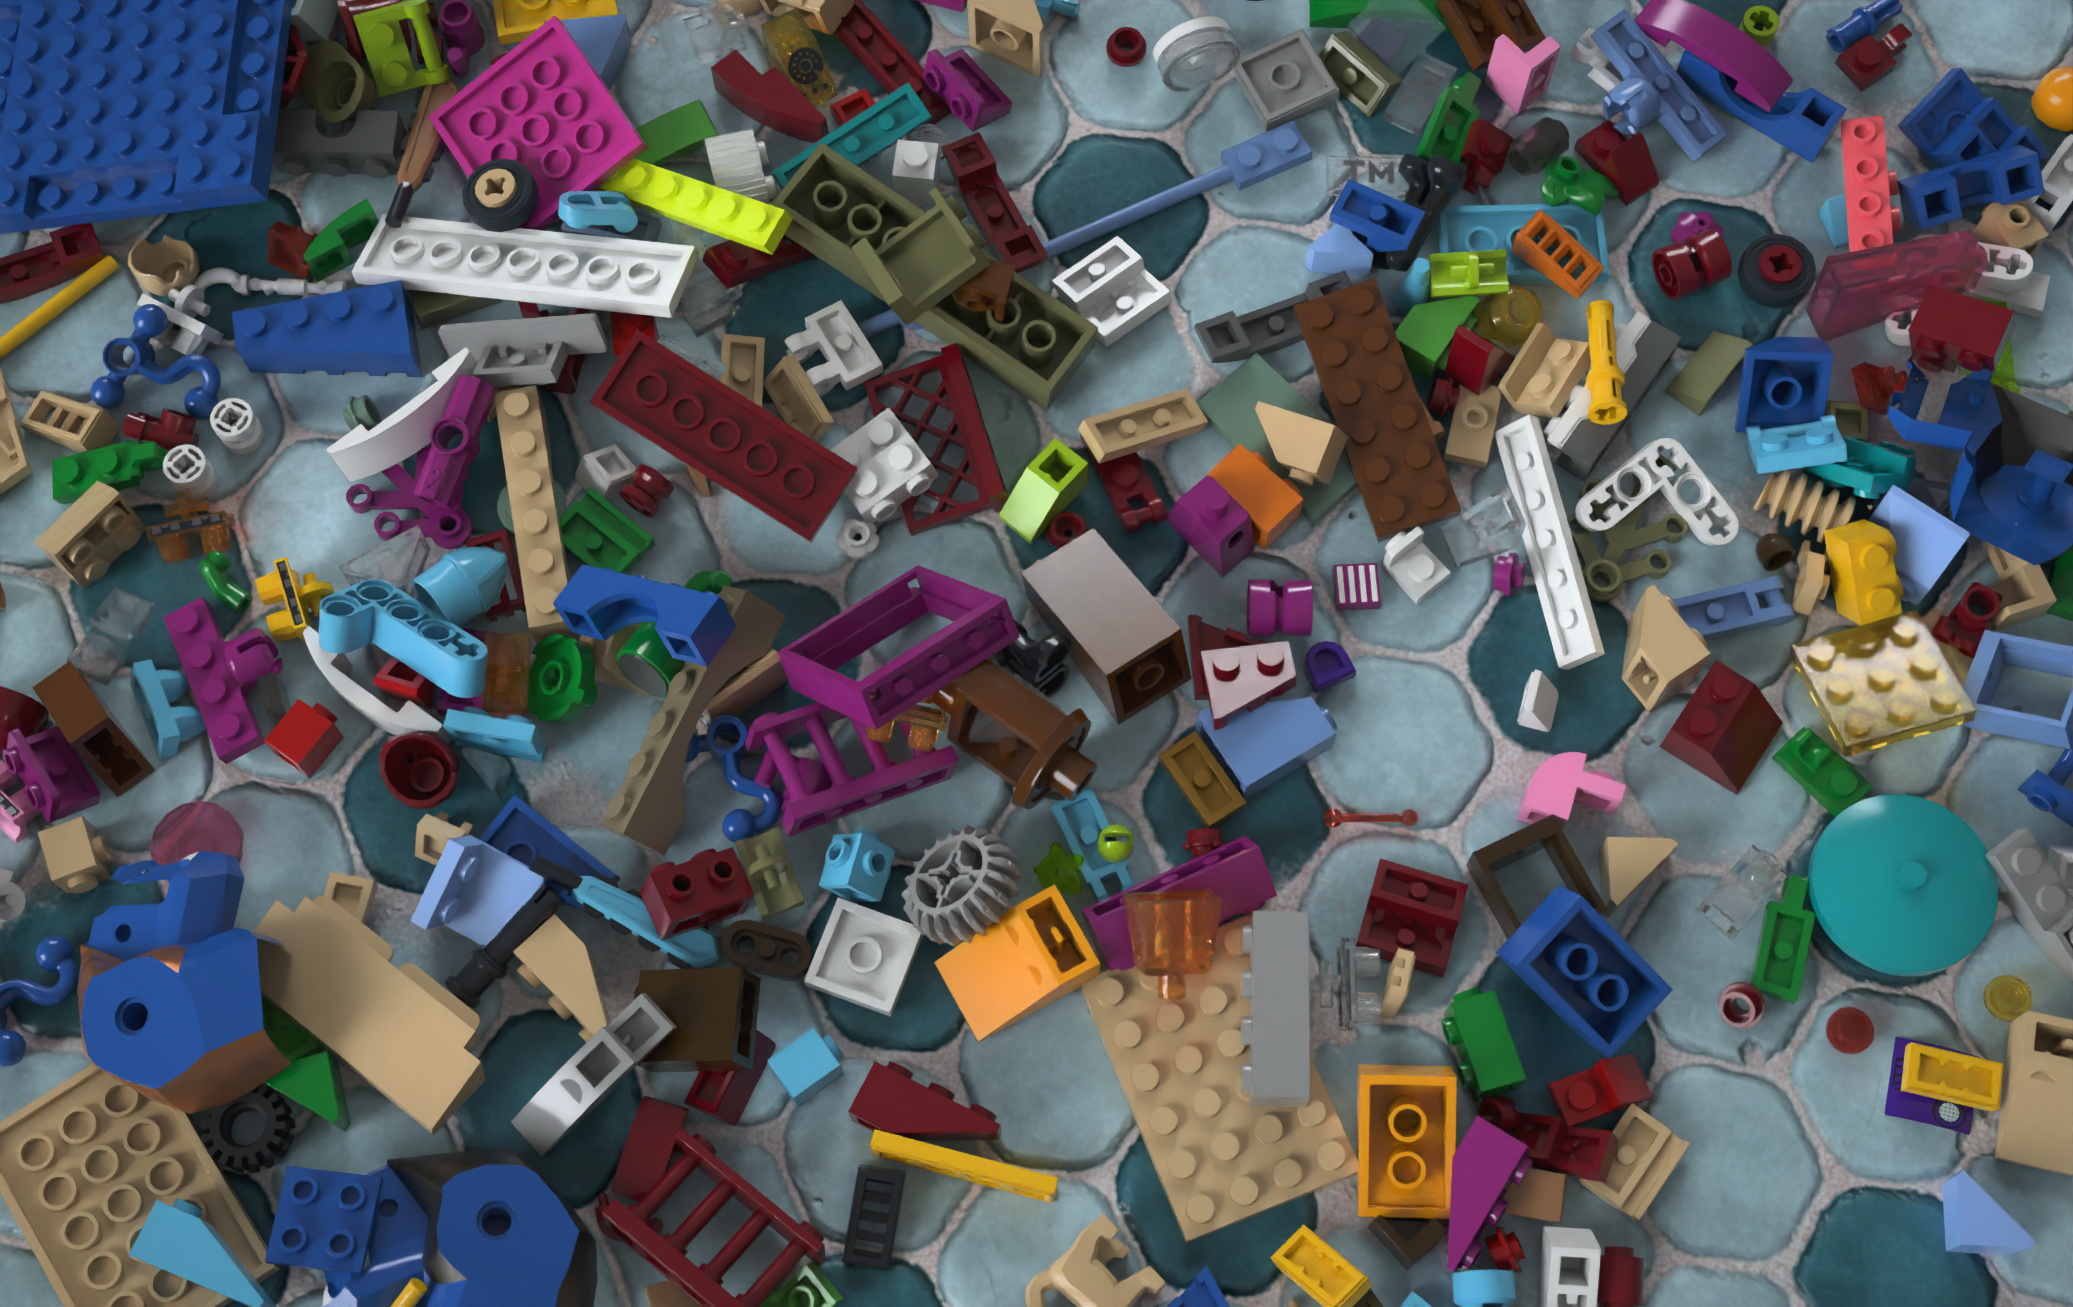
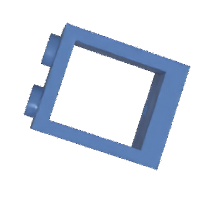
M1985 630L1956 703L1963 727L2071 750L2073 746V688L2061 720L1990 705L2005 665L2073 678V646Z

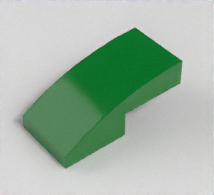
M367 199L354 205L333 220L318 234L303 254L316 282L354 264L348 250L369 240L379 220Z

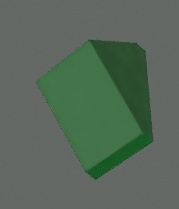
M327 1051L290 1061L291 1065L264 1082L269 1088L344 1132L350 1126L339 1062Z

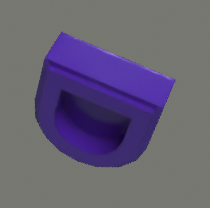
M1323 641L1316 643L1310 647L1304 661V671L1315 694L1354 678L1357 672L1346 651L1335 642Z

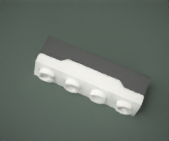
M1638 311L1629 324L1622 321L1615 329L1618 368L1625 375V385L1621 389L1622 401L1627 404V416L1625 419L1610 425L1592 422L1588 418L1591 392L1586 388V384L1583 387L1578 383L1572 389L1570 397L1565 404L1568 410L1563 417L1553 416L1543 431L1544 438L1547 440L1546 446L1551 462H1556V465L1584 482L1667 366L1682 338L1657 322L1650 321L1647 316ZM1591 365L1588 368L1586 374H1588V372L1591 370Z

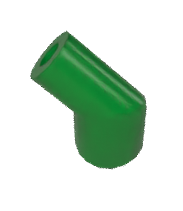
M213 550L209 553L206 560L202 558L199 570L215 597L239 613L244 612L250 606L253 597L223 574L231 566V560L218 550Z

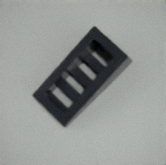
M866 1164L859 1165L843 1263L884 1270L890 1269L906 1171ZM867 1181L894 1185L893 1193L866 1190ZM863 1201L890 1205L889 1213L862 1209ZM860 1220L887 1224L886 1233L859 1229ZM856 1239L884 1244L883 1252L855 1248Z

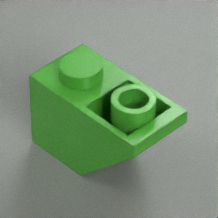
M1472 295L1414 305L1395 331L1408 369L1428 381L1432 379L1438 369L1445 371L1454 333L1459 324L1474 331L1479 323L1480 318L1475 316L1480 299Z

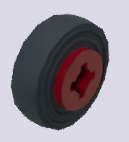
M1772 234L1758 238L1747 247L1740 258L1737 274L1741 288L1750 299L1762 306L1783 308L1790 307L1805 297L1814 283L1816 266L1813 255L1803 243L1790 236Z

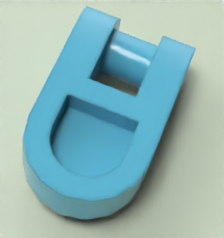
M569 191L559 197L558 216L572 228L586 229L591 225H614L616 230L626 233L634 230L637 226V215L631 207L628 197L623 192Z

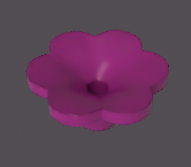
M1700 211L1696 214L1684 212L1679 215L1677 225L1671 231V239L1673 242L1684 243L1687 237L1706 229H1713L1723 238L1724 230L1719 224L1714 223L1713 216L1708 212Z

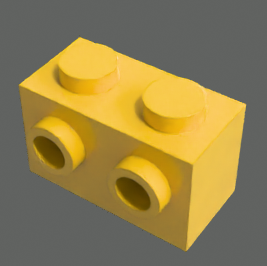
M1865 519L1825 530L1824 537L1837 613L1861 626L1902 614L1900 598L1903 596V585L1896 574L1894 563L1897 546L1889 530Z

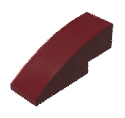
M735 49L711 67L715 90L735 108L753 120L782 134L811 143H816L829 134L827 119L775 66L761 75Z

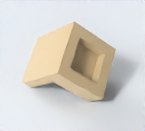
M2030 563L2021 566L2010 580L1987 586L2002 596L1999 609L1990 624L1993 631L2042 617L2057 601L2040 564L2033 565Z

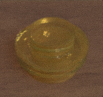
M2011 975L1998 976L1991 980L1984 989L1983 1000L1987 1010L2001 1021L2012 1022L2031 1009V991L2027 984L2017 977Z

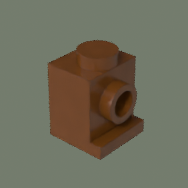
M988 259L990 262L988 267L952 293L956 294L955 301L962 303L966 308L978 312H983L987 309L995 311V320L1003 321L1014 283L1015 265Z

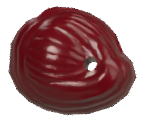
M412 732L390 736L382 745L379 754L380 774L387 789L401 803L418 810L433 809L450 798L459 783V758L443 739L432 733Z

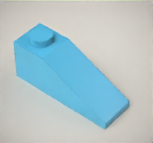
M176 1198L173 1206L156 1200L129 1253L130 1256L247 1306L277 1307L214 1225L199 1218L203 1209Z

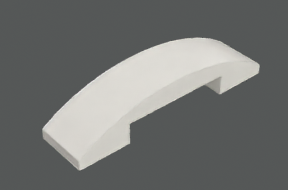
M465 347L431 372L437 382L370 431H367L360 424L327 448L326 451L350 482L371 476L405 460L431 443V430L438 421L443 419L460 375L472 376L477 361Z
M310 626L303 631L306 645L318 668L338 695L359 715L393 735L425 732L438 736L447 744L450 743L452 738L443 724L410 700L396 713L345 675L352 667V664L344 653L336 654L324 650L319 645V633Z

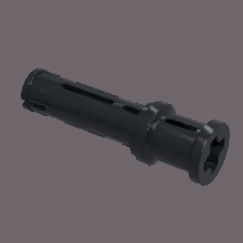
M543 882L533 896L516 912L500 932L486 946L482 944L480 947L476 946L471 952L473 958L456 976L450 975L445 980L449 990L463 1003L476 1009L481 1003L480 996L497 978L503 979L507 975V970L509 969L507 964L515 956L513 951L542 926L566 902L562 896L558 897L560 893L546 882Z

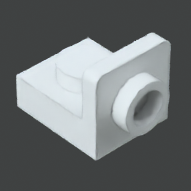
M1419 526L1408 534L1401 531L1385 546L1387 552L1382 564V569L1416 605L1446 582L1451 574L1422 542L1425 532Z

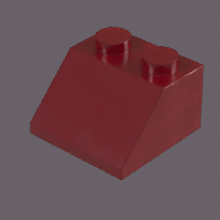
M1715 660L1659 747L1737 795L1783 722L1755 683Z

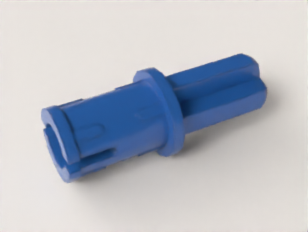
M1877 0L1866 8H1856L1853 10L1850 18L1827 30L1826 39L1829 46L1834 51L1841 53L1869 34L1871 36L1875 35L1877 28L1900 14L1903 6L1899 0Z

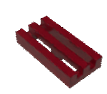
M507 528L465 541L466 547L485 546L496 550L494 543L501 541L507 556L508 566L518 598L510 600L506 583H504L500 593L501 603L493 604L486 612L489 623L497 621V616L504 614L506 617L515 615L514 611L520 609L526 612L520 568Z

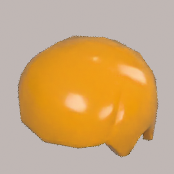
M2061 66L2048 72L2039 83L2031 98V107L2036 117L2048 127L2064 132L2073 130V67Z

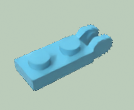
M1091 787L1083 790L1072 802L1064 798L1050 804V810L1086 888H1091L1096 903L1110 897L1102 884L1107 879L1116 876L1121 892L1134 886L1128 873L1129 865L1127 861L1121 863L1108 862L1102 858L1098 851V837L1101 831L1109 826V823ZM1105 837V842L1117 841L1115 837Z

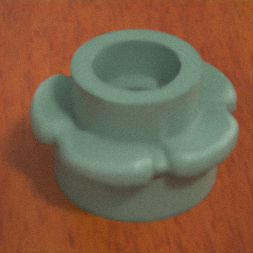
M363 395L359 398L352 396L349 398L347 408L343 410V416L351 430L360 424L365 429H372L381 423L379 411L369 396Z

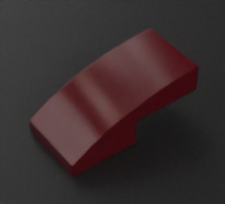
M646 1095L642 1098L628 1134L610 1192L637 1201L643 1199L667 1173L672 1157L678 1152L674 1134L680 1128L684 1130L689 1113L688 1108Z
M1520 1113V1120L1512 1136L1532 1149L1528 1158L1534 1161L1533 1167L1599 1182L1607 1181L1619 1143V1139L1609 1130L1571 1127L1562 1117Z

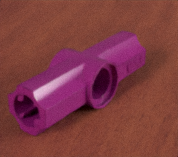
M460 375L443 419L438 421L431 430L430 439L432 447L413 493L416 498L443 509L452 508L468 465L475 461L480 453L479 437L498 391L495 386L479 378ZM463 435V441L457 448L448 449V443L454 436Z

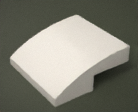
M1118 236L1052 280L1053 287L1069 308L1099 327L1097 339L1106 347L1172 303L1170 290L1144 268L1143 258Z

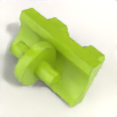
M1506 249L1437 253L1428 256L1430 262L1431 298L1505 294L1509 292Z

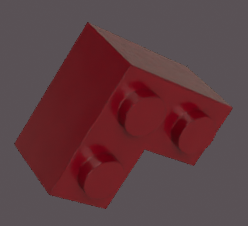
M1929 284L1908 330L1912 354L1915 352L1913 360H1916L1920 367L1936 373L1941 372L1942 369L1954 373L1957 365L1975 372H1981L1982 369L1995 372L2015 328L2014 310Z

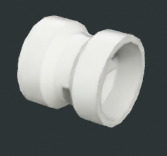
M227 398L213 408L210 415L211 426L220 437L225 448L231 453L239 455L248 454L255 451L262 444L264 428L247 402L239 398Z
M184 444L176 446L165 456L162 464L163 472L181 497L190 501H199L209 497L215 491L218 484V475L201 449L194 445Z

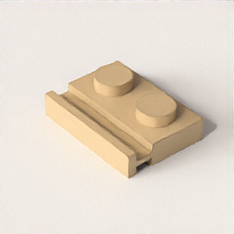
M1632 1103L1612 1130L1619 1139V1143L1607 1181L1599 1182L1580 1178L1578 1182L1616 1210L1624 1212L1631 1217L1630 1220L1637 1223L1690 1143L1686 1140L1682 1141L1671 1133L1672 1130Z

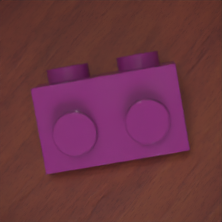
M937 49L928 52L922 78L929 89L936 92L950 107L954 116L962 120L972 132L1010 113L1013 102L963 49L946 57Z
M58 726L24 738L18 728L9 731L7 749L3 751L5 764L12 775L18 774L25 784V794L29 804L34 810L40 809L48 823L100 804V791Z

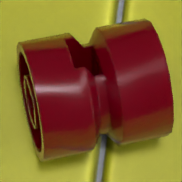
M1706 229L1687 237L1684 243L1674 242L1655 250L1652 254V269L1661 291L1670 300H1679L1696 293L1700 286L1708 288L1727 280L1731 276L1732 262L1728 248L1721 236L1713 229Z

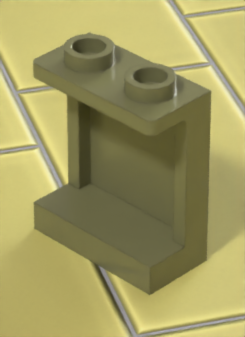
M937 187L929 192L937 203L936 206L875 250L865 237L851 247L887 304L906 326L990 265V262L981 251L987 245L981 234L973 224H970L968 227L964 226L962 220L967 217V214L953 195L945 199Z

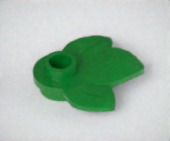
M1568 156L1555 157L1548 161L1545 167L1546 177L1540 185L1541 194L1549 206L1557 207L1570 201L1593 216L1599 214L1605 198L1615 199L1619 195L1617 187L1610 179L1599 172L1584 169L1577 160Z

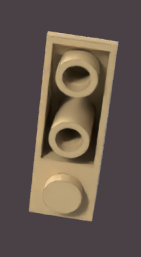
M554 913L513 951L522 963L516 970L533 989L536 990L542 984L553 995L547 1003L564 1021L573 1016L584 1027L578 1035L587 1043L602 1027L610 1024L609 1015L592 954L586 945Z

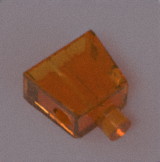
M1210 889L1123 893L1135 966L1145 976H1158V998L1164 1000L1184 999L1186 997V974H1204L1211 969L1222 899Z

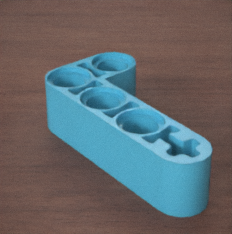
M368 579L321 600L319 604V645L324 650L342 654L373 643L451 695L461 698H473L484 692L486 688L488 659L487 646L391 583L379 579Z

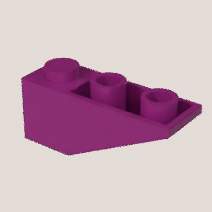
M1478 1115L1453 1155L1447 1268L1456 1273L1460 1272L1463 1266L1471 1269L1484 1248V1244L1478 1241L1488 1224L1495 1228L1509 1205V1202L1503 1199L1512 1182L1518 1186L1521 1185L1534 1162L1528 1158L1532 1150L1529 1146Z

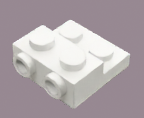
M887 408L830 450L858 468V472L845 490V494L866 522L871 521L873 524L876 521L880 522L888 519L895 513L897 506L911 496H918L924 493L931 486L932 481L939 477L931 462L890 408Z

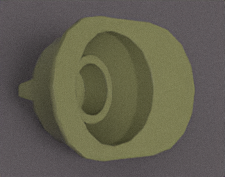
M323 40L314 44L307 51L310 62L300 84V89L305 98L329 123L356 121L357 110H376L373 106L376 97V84L373 77L360 66L342 45L336 41Z

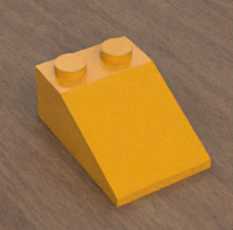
M1357 1064L1358 1216L1377 1217L1380 1214L1383 1217L1396 1218L1435 1217L1436 1219H1450L1452 1161L1456 1150L1457 1076L1452 1066Z

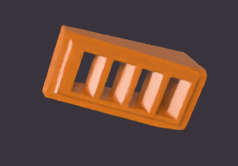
M1540 209L1518 232L1511 249L1513 254L1577 299L1583 295L1605 268L1553 218ZM1536 235L1542 238L1538 244L1533 241ZM1552 245L1556 250L1549 256L1545 251ZM1566 255L1571 260L1562 268L1558 263ZM1580 265L1585 270L1575 280L1570 275Z

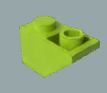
M1055 437L1026 467L999 513V519L1032 544L1051 524L1054 517L1060 514L1088 485V463Z

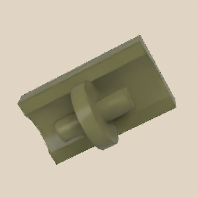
M778 827L772 828L761 835L735 842L749 884L755 894L754 898L762 920L805 905Z

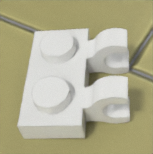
M842 300L805 317V327L807 330L793 334L785 339V344L789 348L786 350L787 356H796L800 364L807 361L818 349L826 358V363L815 366L805 372L819 397L828 393L838 382H841L847 391L883 373L882 362Z

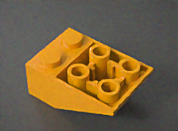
M1055 884L999 916L1000 923L992 922L987 927L986 935L976 933L971 943L962 942L934 962L978 1043L1080 988L1081 984L1100 975V962Z

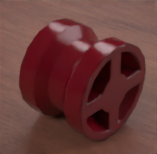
M640 464L634 471V480L630 484H625L619 491V495L634 510L646 517L653 518L659 511V502L663 498H668L674 491V487L658 471L647 465Z

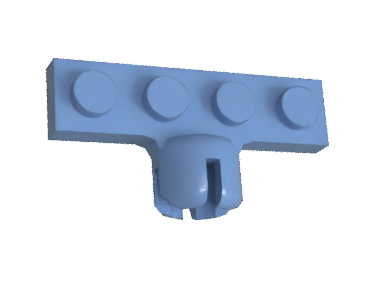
M1625 9L1597 28L1590 36L1621 73L1623 82L1610 90L1603 98V112L1607 121L1619 112H1622L1625 118L1613 126L1616 131L1624 134H1634L1651 121H1658L1666 128L1693 162L1728 135Z

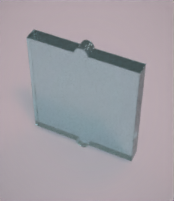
M1368 0V6L1348 24V28L1397 75L1402 73L1418 56H1425L1426 48L1446 30V27L1419 0Z

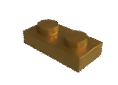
M1196 731L1159 754V762L1206 828H1215L1246 808L1247 802Z

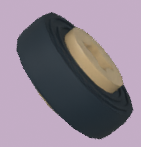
M509 159L489 161L475 169L466 180L462 191L463 205L473 222L483 229L493 232L513 230L525 223L535 212L539 201L538 185L529 170L519 162Z

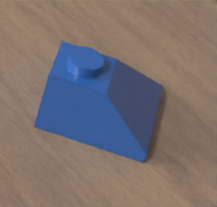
M1779 336L1745 348L1734 429L1736 432L1745 433L1746 427L1759 426L1761 430L1820 421V416H1825L1834 353L1822 338Z

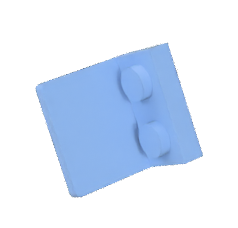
M472 835L451 838L443 850L410 922L425 930L445 925L470 940L486 946L547 879L530 871L529 866Z

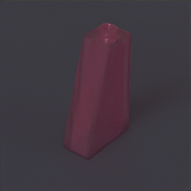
M1971 229L1827 256L1806 307V312L1818 337L1824 341H1830L1918 309L1929 284L1960 294L1975 289L1988 263L1986 251L1983 246L1978 244Z

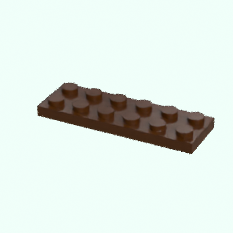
M1375 278L1295 305L1294 312L1335 425L1348 436L1344 450L1377 541L1381 542L1393 538L1401 531L1405 533L1411 532L1417 526L1422 528L1461 515L1460 505Z

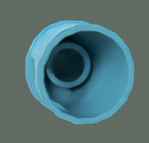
M462 547L443 555L441 561L413 579L412 585L422 604L460 628L478 614H485L499 598L507 578V556L489 547Z

